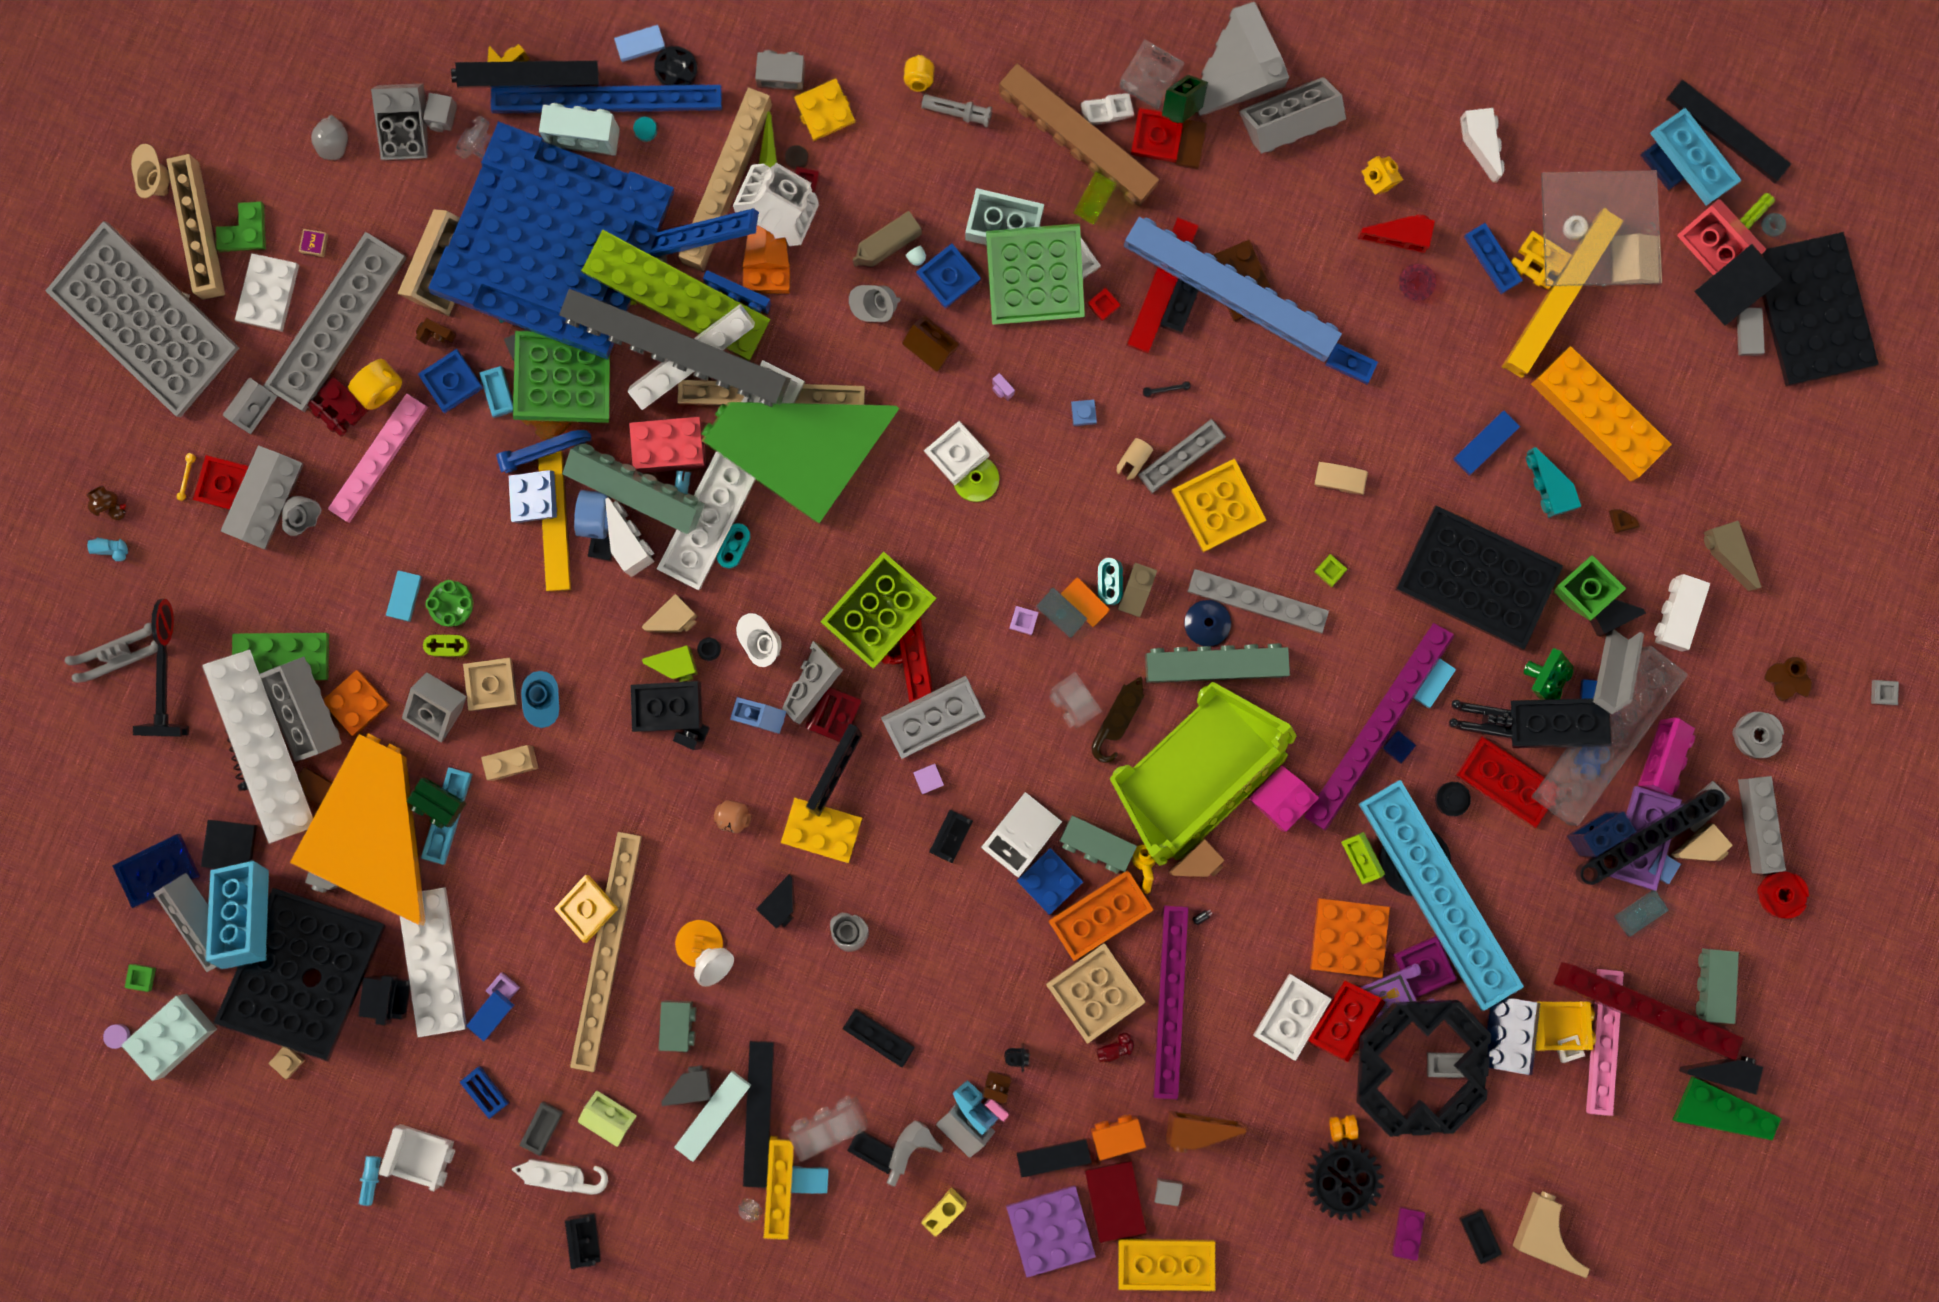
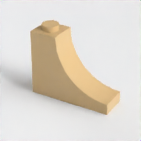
M1542 1191L1541 1195L1533 1192L1513 1246L1521 1252L1587 1278L1590 1269L1577 1262L1563 1244L1559 1231V1215L1562 1205L1555 1201L1556 1196L1545 1191Z

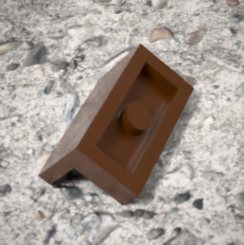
M923 316L913 324L902 342L906 348L936 372L941 369L946 359L960 345L926 316Z

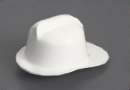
M748 613L740 618L736 627L737 637L750 660L759 667L771 665L776 660V657L780 655L782 644L780 636L757 614Z

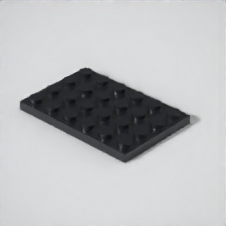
M1844 232L1766 249L1762 255L1783 278L1782 281L1765 293L1762 298L1785 386L1879 365Z
M1435 505L1395 590L1520 650H1525L1563 565Z

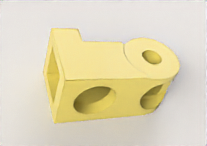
M951 1187L937 1205L925 1216L921 1224L934 1236H937L965 1209L967 1202Z

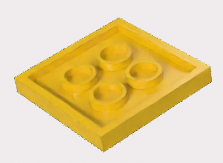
M1235 458L1171 490L1202 552L1266 521Z

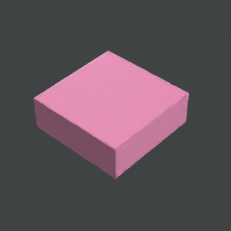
M988 1099L983 1104L1002 1122L1009 1116V1113L994 1100Z

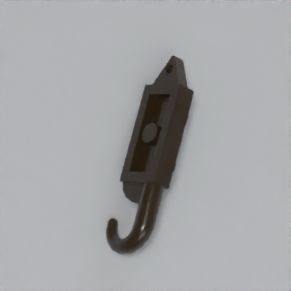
M1142 677L1122 686L1091 747L1093 756L1099 762L1108 763L1115 760L1118 756V753L1114 752L1111 756L1105 757L1101 754L1100 748L1105 738L1119 740L1123 737L1145 696L1142 690Z

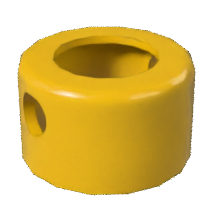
M378 359L369 363L354 376L349 383L348 390L366 409L373 410L385 404L399 391L402 386V378L386 360Z

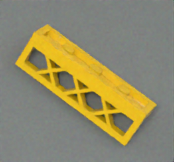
M770 1136L764 1226L765 1239H788L794 1140L777 1139L778 1136Z

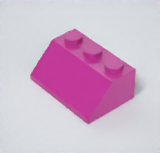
M1679 718L1660 720L1638 784L1639 787L1664 795H1673V792L1677 791L1680 784V779H1678L1680 771L1687 764V757L1685 756L1688 748L1692 747L1695 740V735H1693L1694 727Z

